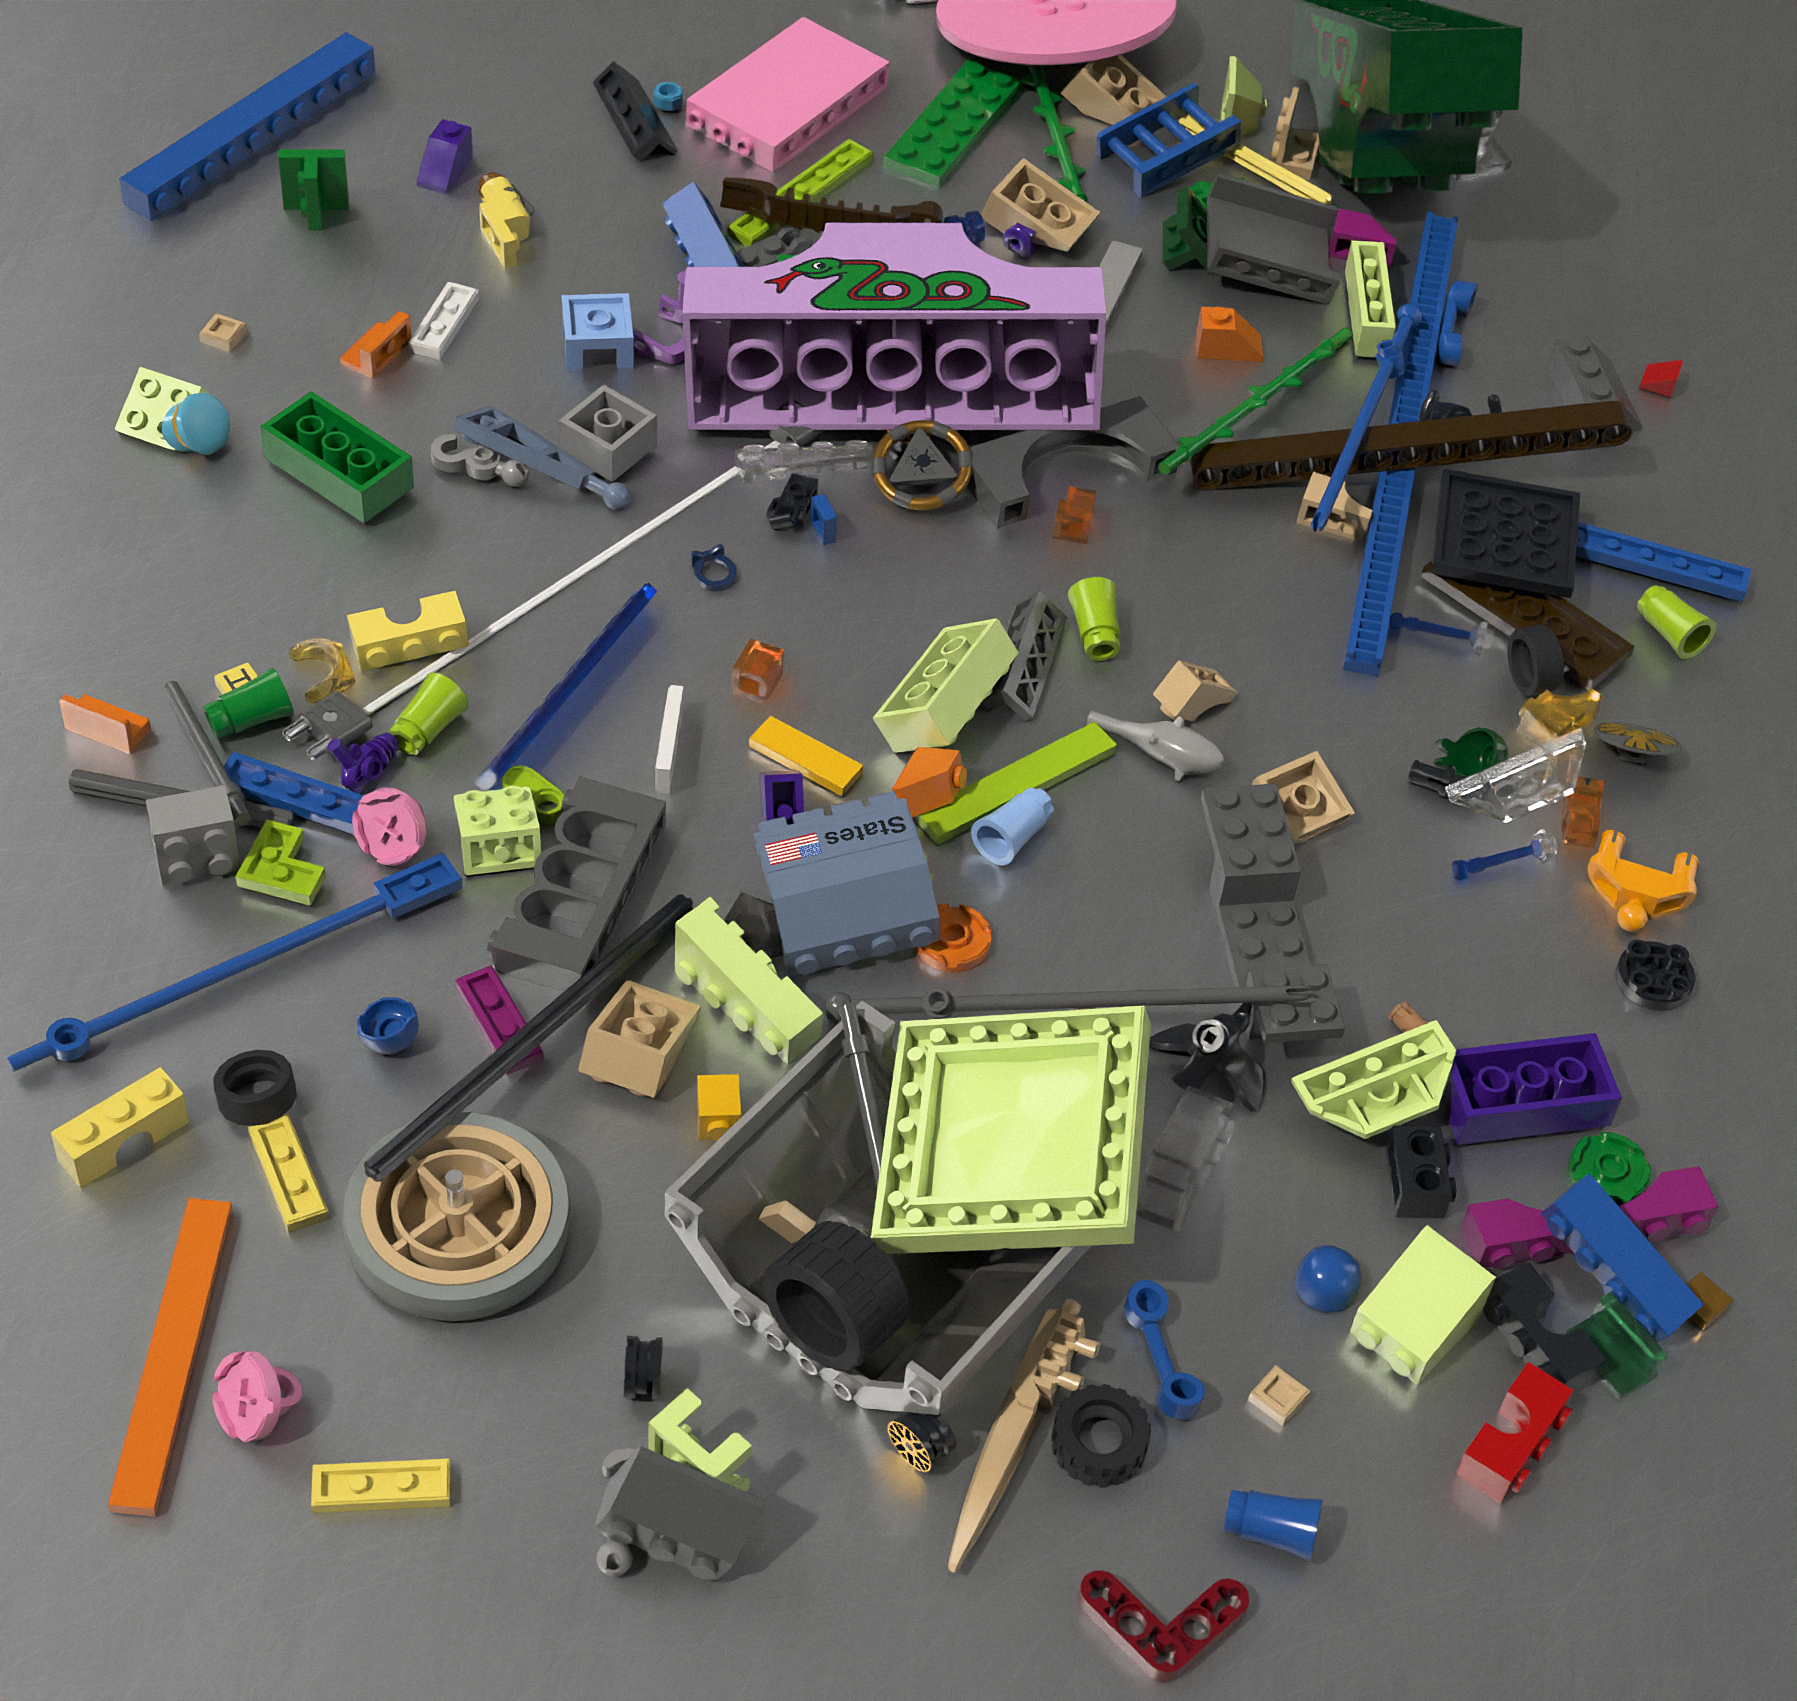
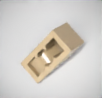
M1316 472L1312 473L1296 523L1311 527L1312 519L1331 477ZM1344 481L1323 531L1363 542L1373 510L1362 506L1352 499L1345 489L1346 482Z
M1180 660L1177 661L1153 692V695L1162 703L1160 709L1168 717L1176 720L1179 716L1193 722L1201 713L1215 705L1230 704L1238 694L1216 670Z

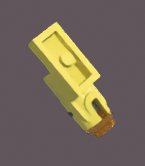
M491 172L484 175L478 183V194L484 202L479 204L480 230L503 267L509 268L517 266L516 252L520 251L519 242L529 237L530 217L534 215V207L507 178L498 173Z

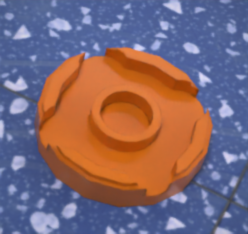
M950 903L938 904L941 941L930 943L924 947H915L916 952L925 963L933 968L950 973L964 972L979 966L988 956L992 941L990 924L981 913L970 906L960 904L959 907H949Z

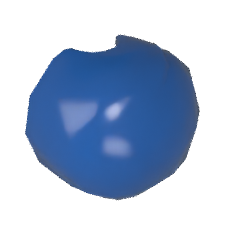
M383 997L369 1004L364 1012L356 1018L357 1034L367 1048L377 1054H395L407 1049L414 1042L418 1033L419 1021L416 1009L411 1002H406L400 998Z
M1334 1245L1316 1246L1310 1250L1301 1260L1294 1277L1297 1294L1309 1306L1323 1312L1346 1309L1358 1293L1362 1282L1360 1264L1349 1252Z

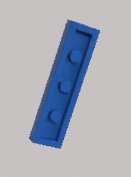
M233 752L225 763L224 768L232 782L238 784L244 798L271 807L291 810L294 815L354 835L352 817L354 811L358 808V802L364 795Z

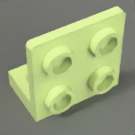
M140 367L115 430L129 437L178 452V450L169 446L163 437L162 422L165 414L189 395L209 393L200 386Z
M508 786L500 790L483 792L472 790L464 794L454 795L465 876L532 868L535 866L536 859L542 852L540 827L530 787Z

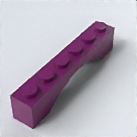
M1700 1166L1662 1172L1652 1186L1640 1196L1619 1208L1648 1241L1657 1242L1668 1236L1684 1233L1687 1235H1697L1709 1228L1719 1206ZM1508 1198L1469 1205L1460 1227L1473 1260L1483 1268L1493 1267L1501 1269L1513 1263L1528 1260L1541 1262L1552 1256L1568 1253L1574 1255V1252L1564 1240L1558 1239L1550 1232L1546 1225V1219L1540 1214L1543 1210L1525 1206Z

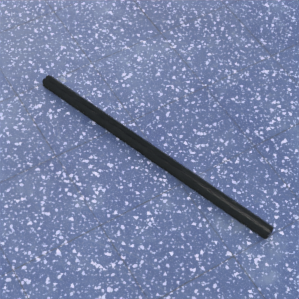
M683 894L676 895L364 1162V1172L367 1177H371L375 1182H380L674 929L676 922L693 910L692 899L686 898Z

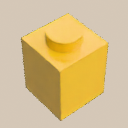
M739 1074L697 1075L699 1140L711 1139L717 1141L741 1118Z

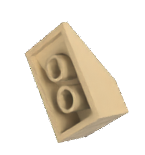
M1122 55L1085 62L1061 92L1083 114L1111 125L1167 97Z
M1022 158L991 192L980 218L1003 234L1009 227L1020 223L1037 232L1033 243L1068 252L1097 219L1100 212Z
M626 980L588 1028L578 1071L590 1075L596 1081L610 1082L627 1088L635 1095L655 1098L667 1081L699 1015L701 1006Z

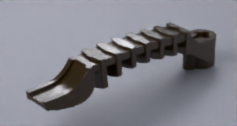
M725 177L720 207L748 212L760 217L767 223H779L781 227L785 225L797 227V230H802L803 228L815 230V233L824 231L826 223H927L924 222L925 219H930L931 223H942L943 220L942 208L933 201H923L916 205L906 206L892 205L890 213L880 212V205L875 204L872 211L863 210V204L858 202L855 208L845 207V202L839 200L837 206L828 205L827 198L823 197L820 203L810 202V194L804 193L802 200L795 199L793 188H788L784 197L777 196L778 189L774 184L747 178Z

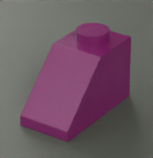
M1339 208L1328 251L1329 257L1347 260L1352 241L1384 242L1387 269H1390L1396 240L1371 215Z

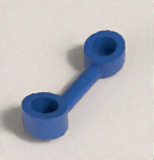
M1458 280L1448 290L1437 342V356L1439 362L1443 365L1459 366L1462 342L1461 335L1453 333L1457 313L1465 315L1470 313L1477 295L1478 283Z
M1141 1280L1130 1288L1124 1303V1314L1133 1327L1143 1331L1161 1381V1387L1156 1397L1157 1406L1163 1414L1173 1419L1184 1420L1193 1417L1203 1401L1205 1395L1204 1385L1191 1374L1175 1372L1159 1328L1169 1307L1168 1296L1158 1283L1151 1280Z

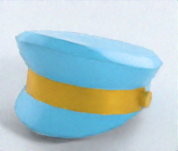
M194 393L185 397L182 402L174 405L165 414L162 422L163 437L169 446L178 451L196 452L203 455L212 454L223 447L229 437L231 427L229 414L223 403L215 396L207 393Z

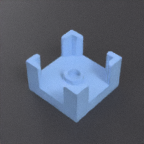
M629 293L562 295L563 336H565L566 371L583 369V350L616 349L617 368H634V337Z

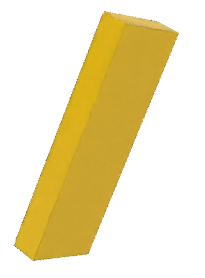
M772 716L749 738L750 748L791 770L800 771L804 777L840 796H843L863 774V765Z

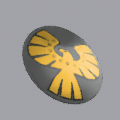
M1603 722L1594 727V733L1600 739L1617 746L1619 760L1646 765L1648 758L1652 757V755H1675L1682 749V745L1675 738L1645 726L1623 722Z

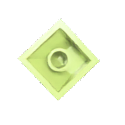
M1230 56L1221 106V121L1232 115L1236 116L1241 121L1242 137L1257 129L1259 117H1265L1267 98H1262L1261 83L1237 57Z

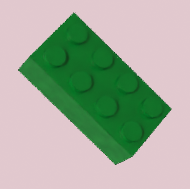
M312 391L260 426L263 454L266 459L362 523H366L414 488L411 455Z

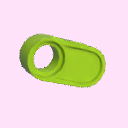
M513 766L503 773L502 789L508 786L530 787L539 825L551 826L556 824L557 819L564 812L561 809L564 797L561 790L527 766ZM544 801H551L557 805L551 811H543L537 806Z

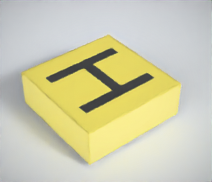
M247 662L215 675V685L221 694H225L257 677V674Z

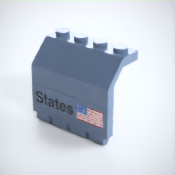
M895 791L868 797L869 806L863 807L861 799L831 805V815L825 816L823 808L793 814V824L787 825L785 816L758 823L759 832L753 833L754 843L775 910L788 977L800 974L807 975L816 970L837 965H849L854 961L875 956H886L895 951L912 947H924L930 943L941 941L939 913L928 863L905 798L897 799Z

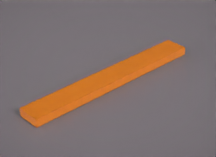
M188 1198L108 1502L109 1511L112 1513L156 1517L232 1214L231 1202Z

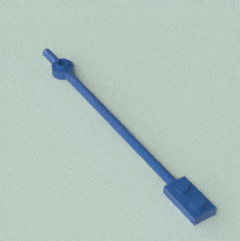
M440 853L374 882L373 887L376 896L85 1023L76 1018L57 1020L48 1028L46 1040L6 1057L12 1072H15L51 1055L64 1061L75 1060L88 1051L90 1038L383 909H386L392 919L462 889V878L446 855Z

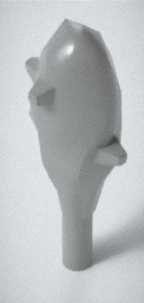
M1091 711L1087 719V724L1095 721L1102 730L1114 733L1130 741L1148 756L1175 770V780L1181 781L1185 775L1216 772L1224 762V756L1217 745L1198 732L1185 727L1184 718L1179 716L1174 722L1139 723L1124 722Z

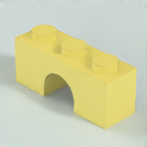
M456 591L420 598L421 615L417 620L408 624H397L390 621L383 607L347 615L351 640L361 671L468 647L466 621Z
M161 1067L53 1130L51 1136L58 1162L80 1188L84 1187L117 1167V1150L129 1137L144 1132L150 1141L155 1144L188 1124L189 1118L184 1093Z

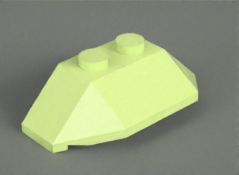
M1434 1020L1292 1077L1291 1083L1310 1114L1366 1139L1389 1130L1392 1126L1401 1125L1438 1110L1456 1055V1049L1438 1021Z

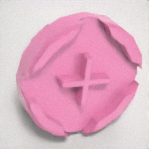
M380 788L363 796L352 817L354 836L360 848L367 855L371 854L378 860L376 861L383 865H399L415 857L422 849L426 837L424 812L420 803L396 788Z
M257 1351L233 1352L223 1358L215 1372L214 1381L219 1380L218 1392H213V1406L217 1420L226 1434L233 1439L240 1438L242 1440L240 1442L257 1441L268 1436L277 1424L279 1415L288 1413L302 1396L301 1384L296 1376L284 1368L272 1367L268 1359ZM280 1389L284 1392L285 1398L281 1397Z

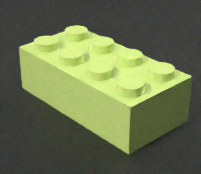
M995 618L943 628L873 717V720L894 753L904 751L915 752L917 747L945 748L955 742L958 732L966 722L974 717L977 707L992 693L993 686L1001 676L1009 671V665L1019 653L999 619Z

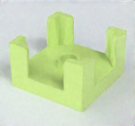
M688 1388L649 1421V1450L745 1492L749 1490L750 1480L746 1476L741 1478L738 1474L731 1475L752 1454V1445L739 1433H733L709 1454L700 1446V1441L692 1434V1428L685 1423L679 1427L680 1424L701 1407L702 1403Z

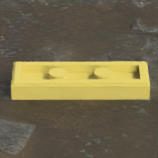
M285 1114L266 1124L248 1126L249 1136L288 1233L329 1220L328 1209L289 1114Z
M450 1458L313 1465L312 1513L450 1507Z

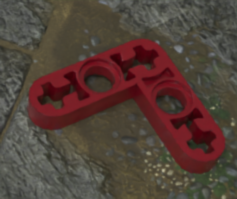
M1097 1570L1086 1574L1082 1579L1078 1594V1602L1082 1610L1149 1677L1162 1683L1172 1682L1179 1678L1236 1627L1245 1617L1250 1600L1248 1590L1243 1584L1230 1578L1220 1579L1165 1626L1133 1593L1107 1571ZM1092 1589L1097 1592L1106 1589L1108 1591L1106 1600L1101 1596L1094 1600L1091 1597ZM1221 1597L1225 1600L1230 1597L1236 1599L1234 1607L1227 1605L1219 1612L1218 1618L1214 1616L1213 1612L1217 1610ZM1111 1607L1116 1610L1112 1617L1109 1616ZM1125 1617H1135L1143 1623L1145 1630L1139 1635H1128L1120 1628V1620ZM1189 1621H1199L1207 1627L1209 1635L1201 1640L1192 1639L1186 1634L1184 1625ZM1152 1635L1155 1636L1153 1646L1150 1643L1147 1644ZM1158 1653L1162 1656L1171 1653L1174 1656L1172 1663L1170 1664L1167 1661L1161 1665L1157 1663Z

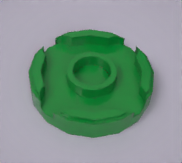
M1599 1132L1598 1136L1589 1137L1587 1135L1581 1138L1572 1149L1567 1167L1572 1184L1590 1173L1619 1207L1646 1191L1652 1172L1650 1163L1647 1164L1646 1159L1643 1157L1645 1153L1640 1146L1627 1137L1612 1132Z

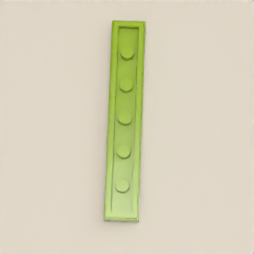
M848 139L777 190V196L784 197L788 188H793L795 199L802 200L804 193L810 194V202H817L873 161V152ZM747 212L727 226V234L748 247L768 238L782 227L779 226V223L764 222L760 217Z
M1094 721L959 790L952 803L916 816L915 821L939 845L972 828L976 821L993 813L1014 796L1023 793L1028 788H1040L1044 791L1115 754L1117 744Z

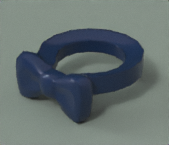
M721 543L714 546L711 550L704 552L692 551L690 553L689 563L691 567H694V578L700 587L709 591H723L733 585L736 579V567L725 556V549ZM713 560L725 566L729 574L720 581L709 580L701 572L704 563Z

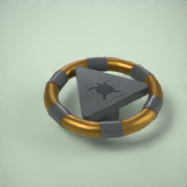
M931 420L910 421L890 430L878 443L872 459L873 478L880 491L893 503L912 510L936 509L958 498L968 485L973 468L972 453L964 438L952 427ZM926 433H931L945 439L954 446L958 453L960 470L958 476ZM914 434L889 482L885 460L888 451L897 442ZM954 482L935 496L922 498L914 497L894 487L914 485L917 488L926 489L934 483Z

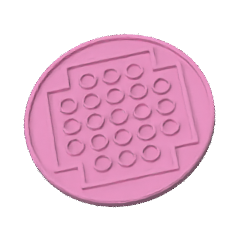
M939 0L936 7L938 29L956 47L983 58L1027 65L1074 64L1121 55L1140 48L1158 38L1171 26L1176 16V0Z

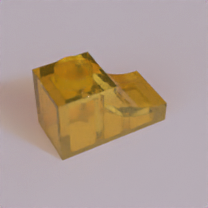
M1592 688L1585 693L1574 696L1555 695L1546 690L1536 699H1528L1519 711L1521 720L1517 733L1552 756L1595 721L1603 696Z

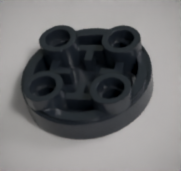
M1639 939L1632 940L1628 944L1625 951L1621 954L1615 970L1617 984L1627 998L1644 1008L1659 1011L1671 1010L1683 1005L1692 993L1696 976L1694 968L1688 960L1689 952L1683 946L1678 944L1669 946L1660 942Z

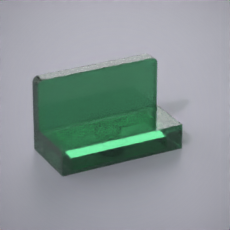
M1612 1292L1598 1299L1589 1318L1566 1332L1567 1334L1581 1327L1605 1356L1607 1362L1599 1378L1618 1399L1626 1397L1655 1379L1668 1356Z

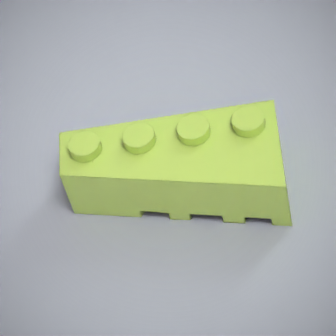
M709 897L676 922V975L684 984L692 985L703 994L706 1001L712 1007L720 1008L731 1017L734 1024L740 1030L748 1031L759 1040L769 1054L777 1055L788 1064L821 1038L823 1012L788 976L783 979L777 976L772 960L762 949L755 954L741 938L744 935V931L734 921L727 925L716 913L720 906Z

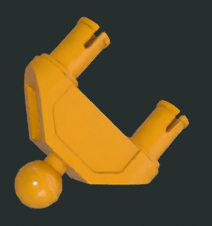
M1606 830L1602 833L1598 852L1590 858L1587 871L1593 886L1613 909L1619 910L1617 912V923L1623 930L1627 932L1640 931L1645 927L1647 919L1652 920L1677 913L1687 908L1696 899L1697 886L1694 879L1699 867V859L1694 854L1691 855L1689 865L1685 864L1688 852L1677 854L1674 859L1672 874L1620 859L1623 846L1625 845V836L1618 831L1615 842H1612L1614 830Z

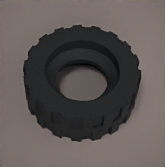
M1091 1384L1086 1385V1388H1078L1072 1391L1071 1395L1068 1398L1065 1397L1061 1402L1052 1428L1051 1441L1053 1443L1051 1449L1053 1456L1056 1455L1058 1459L1057 1464L1061 1469L1064 1468L1068 1472V1476L1074 1480L1078 1479L1083 1482L1082 1484L1091 1486V1484L1099 1485V1487H1107L1112 1484L1117 1486L1122 1484L1125 1479H1131L1136 1475L1137 1469L1142 1467L1151 1438V1422L1148 1423V1414L1145 1408L1142 1409L1139 1405L1140 1401L1134 1396L1128 1395L1127 1391L1121 1388H1112L1111 1385L1107 1384L1102 1386ZM1094 1417L1112 1420L1122 1432L1121 1445L1115 1451L1108 1454H1098L1088 1450L1081 1442L1079 1436L1082 1424Z

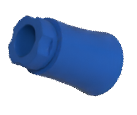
M1231 1490L1224 1531L1235 1533V1535L1241 1534V1539L1277 1548L1311 1562L1323 1499L1294 1498L1250 1490L1249 1493Z

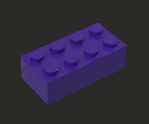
M1591 1033L1456 1049V1055L1441 1101L1456 1143L1460 1145L1611 1126L1622 1097L1597 1034Z

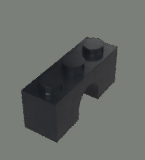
M1528 1262L1495 1279L1484 1305L1483 1313L1491 1324L1496 1325L1508 1340L1510 1349L1517 1357L1522 1358L1526 1364L1530 1362L1573 1389V1395L1598 1381L1607 1359L1581 1327L1567 1334H1556L1548 1331L1540 1324L1538 1320L1545 1317L1555 1294Z

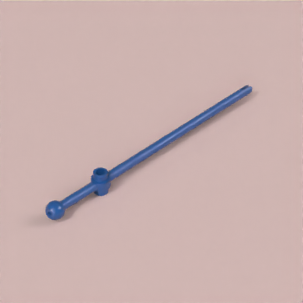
M1414 304L1402 305L1397 310L1396 321L1398 326L1393 338L1384 340L1377 345L1378 353L1376 354V360L1379 370L1312 519L1311 529L1314 532L1317 529L1321 532L1326 525L1388 380L1399 377L1404 373L1403 365L1405 360L1402 347L1409 331L1416 328L1422 320V313L1419 307Z

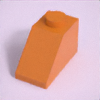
M1201 306L1196 331L1198 359L1263 362L1261 335L1234 308Z
M916 748L892 787V791H895L897 799H906L912 817L952 803L960 788H964L967 781V769L962 765L960 750Z

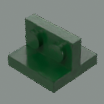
M1186 186L1177 191V214L1163 221L1162 263L1170 271L1197 258L1207 271V210L1189 186Z

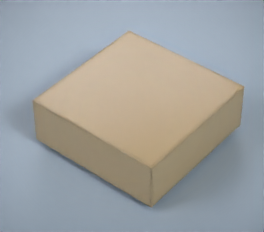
M216 313L200 331V342L231 352L246 334V323Z
M788 1201L766 1206L759 1217L760 1221L790 1243L797 1242L817 1225L815 1221Z
M1275 1365L1252 1390L1248 1401L1284 1426L1308 1399L1311 1390Z

